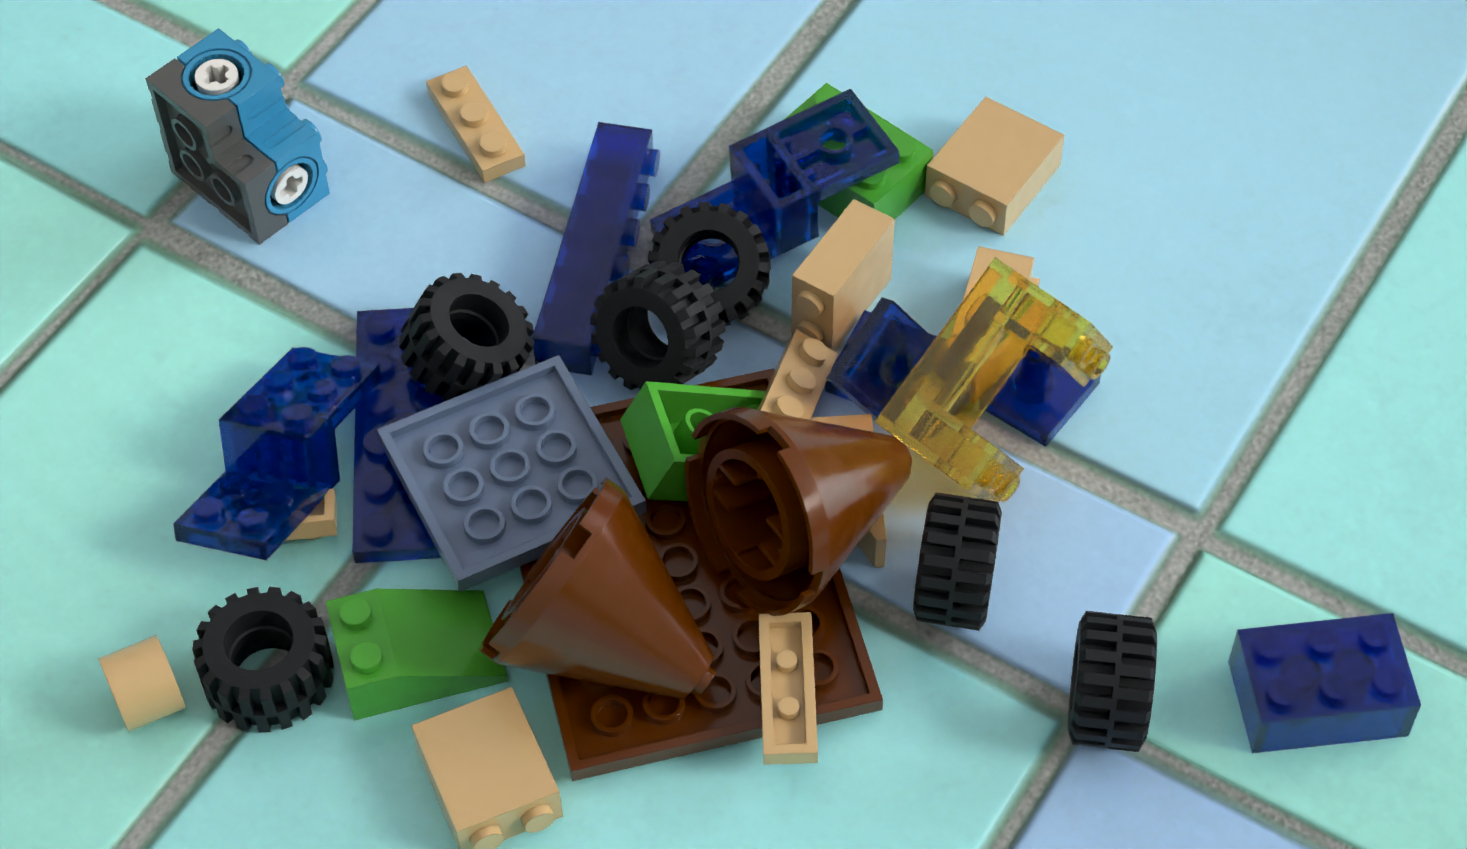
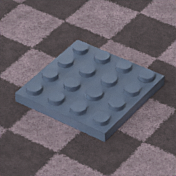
M559 355L377 429L381 446L459 592L538 559L594 488H597L599 491L601 490L603 485L600 483L605 477L624 489L637 515L646 512L645 498Z

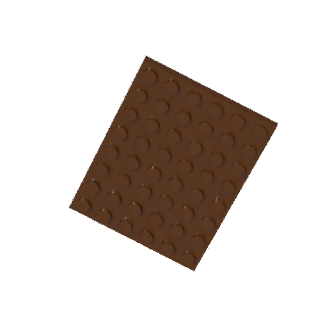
M775 369L697 384V386L766 391ZM634 398L590 408L646 500V512L638 515L712 651L714 658L710 667L715 669L716 673L709 685L698 697L690 692L684 699L546 674L572 781L763 738L759 647V614L762 613L750 608L736 597V593L744 588L730 571L718 575L714 570L697 536L688 501L647 498L620 421ZM538 559L519 566L523 583L527 579L525 576ZM839 568L812 603L790 612H811L817 725L883 709L882 694Z

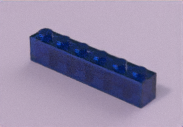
M598 122L533 333L535 364L559 355L569 372L592 376L598 357L596 354L601 352L598 344H592L591 333L596 331V327L590 324L591 314L597 311L594 302L599 295L604 293L603 289L607 285L629 273L630 256L627 255L629 246L636 247L640 233V220L637 219L639 211L646 212L650 198V184H647L649 176L656 177L659 168L660 150L653 149L652 129Z

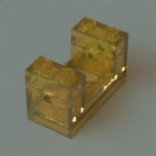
M995 257L878 416L875 423L979 499L1006 502L1017 490L1021 481L1018 476L1024 468L971 428L1028 350H1031L1084 387L1090 378L1095 380L1104 372L1111 358L1109 352L1113 346L1091 322Z

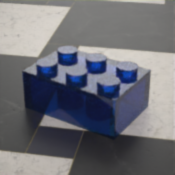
M1393 613L1238 629L1236 632L1228 663L1252 754L1409 736L1421 703Z

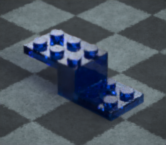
M848 89L729 145L731 181L650 219L651 232L653 235H655L656 231L660 233L664 228L663 222L670 215L672 218L681 213L679 209L687 205L691 209L699 207V202H710L713 206H719L720 203L730 205L731 209L736 212L741 210L748 215L749 220L753 224L756 223L767 244L771 260L819 237L818 202L898 164L899 150L852 89ZM829 140L846 144L843 148L837 150H830L823 146ZM702 240L694 244L686 252L682 261L685 273L693 269L700 274L699 282L702 285L709 283L712 288L734 278L737 275L739 266L735 250L725 241L707 243Z
M292 347L219 419L225 472L173 523L175 540L267 561L324 499L329 489H333L340 481L335 429L381 381L380 364L359 360V358L351 355L336 356L316 352L309 347Z

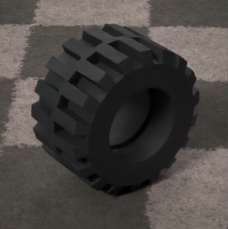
M699 202V207L690 209L689 205L679 209L681 212L674 218L670 215L663 222L664 228L661 232L656 231L652 239L654 243L653 249L648 254L649 264L664 260L667 265L672 262L682 264L686 252L694 244L702 240L718 239L727 242L737 254L739 262L738 272L734 280L727 287L710 295L714 302L720 301L723 311L718 314L719 320L725 321V326L731 325L730 322L738 318L741 321L749 315L748 311L751 308L757 307L762 301V294L765 289H768L770 282L771 261L762 232L756 223L753 224L749 220L748 215L741 210L736 212L731 209L730 205L720 203L719 206H713L710 202Z
M665 260L655 261L610 283L603 289L604 293L596 298L594 306L597 311L592 313L590 317V324L596 327V331L591 333L592 344H598L601 352L596 355L600 362H607L610 366L608 373L614 379L619 377L624 379V387L630 390H634L637 387L641 389L646 381L684 384L704 372L706 368L716 361L717 357L715 354L722 350L724 340L719 335L726 331L725 321L719 320L718 314L723 309L720 301H713L710 295L714 292L709 283L702 285L699 282L700 274L693 269L685 273L683 264L672 262L667 265ZM648 310L655 314L662 322L667 333L668 345L662 342L653 332L648 320Z
M452 273L449 279L445 276L437 278L433 285L429 284L424 290L400 331L402 335L399 338V348L404 351L401 359L404 366L412 368L409 375L415 382L421 381L426 385L424 390L432 396L434 392L441 395L444 402L520 371L533 349L534 339L531 336L534 333L533 324L525 320L528 316L524 306H518L514 302L516 297L510 291L505 293L499 289L500 284L493 280H490L488 283L482 281V277L475 274L465 278L462 273Z
M937 492L929 501L922 535L913 601V611L917 621L978 631L984 625L989 606L1002 516L998 501Z
M269 586L267 593H259L258 587L247 589L248 595L238 598L236 593L225 598L227 604L221 608L215 605L208 611L210 622L201 621L196 630L199 639L193 640L192 651L195 657L193 661L206 699L212 710L217 709L219 718L226 723L234 719L236 727L248 731L251 725H257L259 733L270 732L271 725L280 724L283 730L292 727L291 720L297 716L304 721L312 715L310 706L312 704L321 706L327 696L324 688H331L334 678L332 668H334L333 657L322 618L318 617L316 608L309 601L303 604L301 595L293 591L283 596L281 588ZM276 648L289 652L282 661L267 669L246 670L240 668L245 659L260 650Z
M1086 611L1082 616L1076 635L1068 711V733L1073 745L1139 752L1146 741L1153 704L1157 660V631L1152 618Z

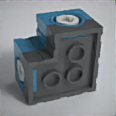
M218 28L177 56V59L174 58L145 78L148 90L151 93V101L156 119L161 129L160 133L165 152L169 158L168 162L171 172L187 183L192 190L209 204L216 207L221 214L238 228L245 231L259 245L288 224L287 221L289 223L330 194L326 177L328 168L322 157L320 148L322 138L318 129L308 119L301 121L290 111L282 95L281 88L284 87V80L280 72L272 64H264L256 58L243 41L239 39L233 40Z

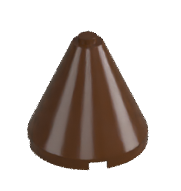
M746 407L729 408L703 419L692 434L695 440L701 438L697 454L685 459V486L688 506L697 536L707 558L718 575L730 571L744 588L736 593L738 599L755 611L762 614H770V616L788 614L809 605L818 597L908 481L912 466V457L909 449L892 435Z
M605 477L600 483L603 485L601 490L599 491L597 488H594L530 569L525 576L527 579L513 600H509L489 629L479 647V652L498 665L684 699L690 692L698 697L706 689L716 673V670L710 667L714 655L626 492L609 478Z

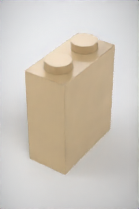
M985 96L927 165L925 196L942 207H948L972 219L979 226L987 227L1004 236L1061 165L1065 135Z
M855 199L851 201L792 275L791 335L798 329L809 337L818 339L831 350L836 351L891 280L894 218Z
M512 687L411 725L418 755L458 849H495L505 839L523 832L534 833L544 830L554 820L563 817L560 791Z

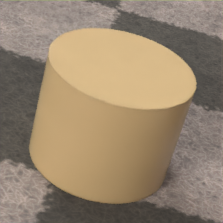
M157 635L98 658L128 732L186 708Z

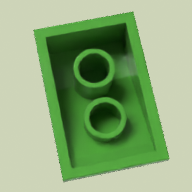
M646 381L620 421L647 498L688 501L685 486V459L697 454L701 439L695 440L692 437L695 428L706 417L729 408L746 407L758 410L766 391Z
M377 588L325 601L354 721L508 682L505 666L494 663L479 652L482 641L493 625L484 591L463 590L459 592V590Z

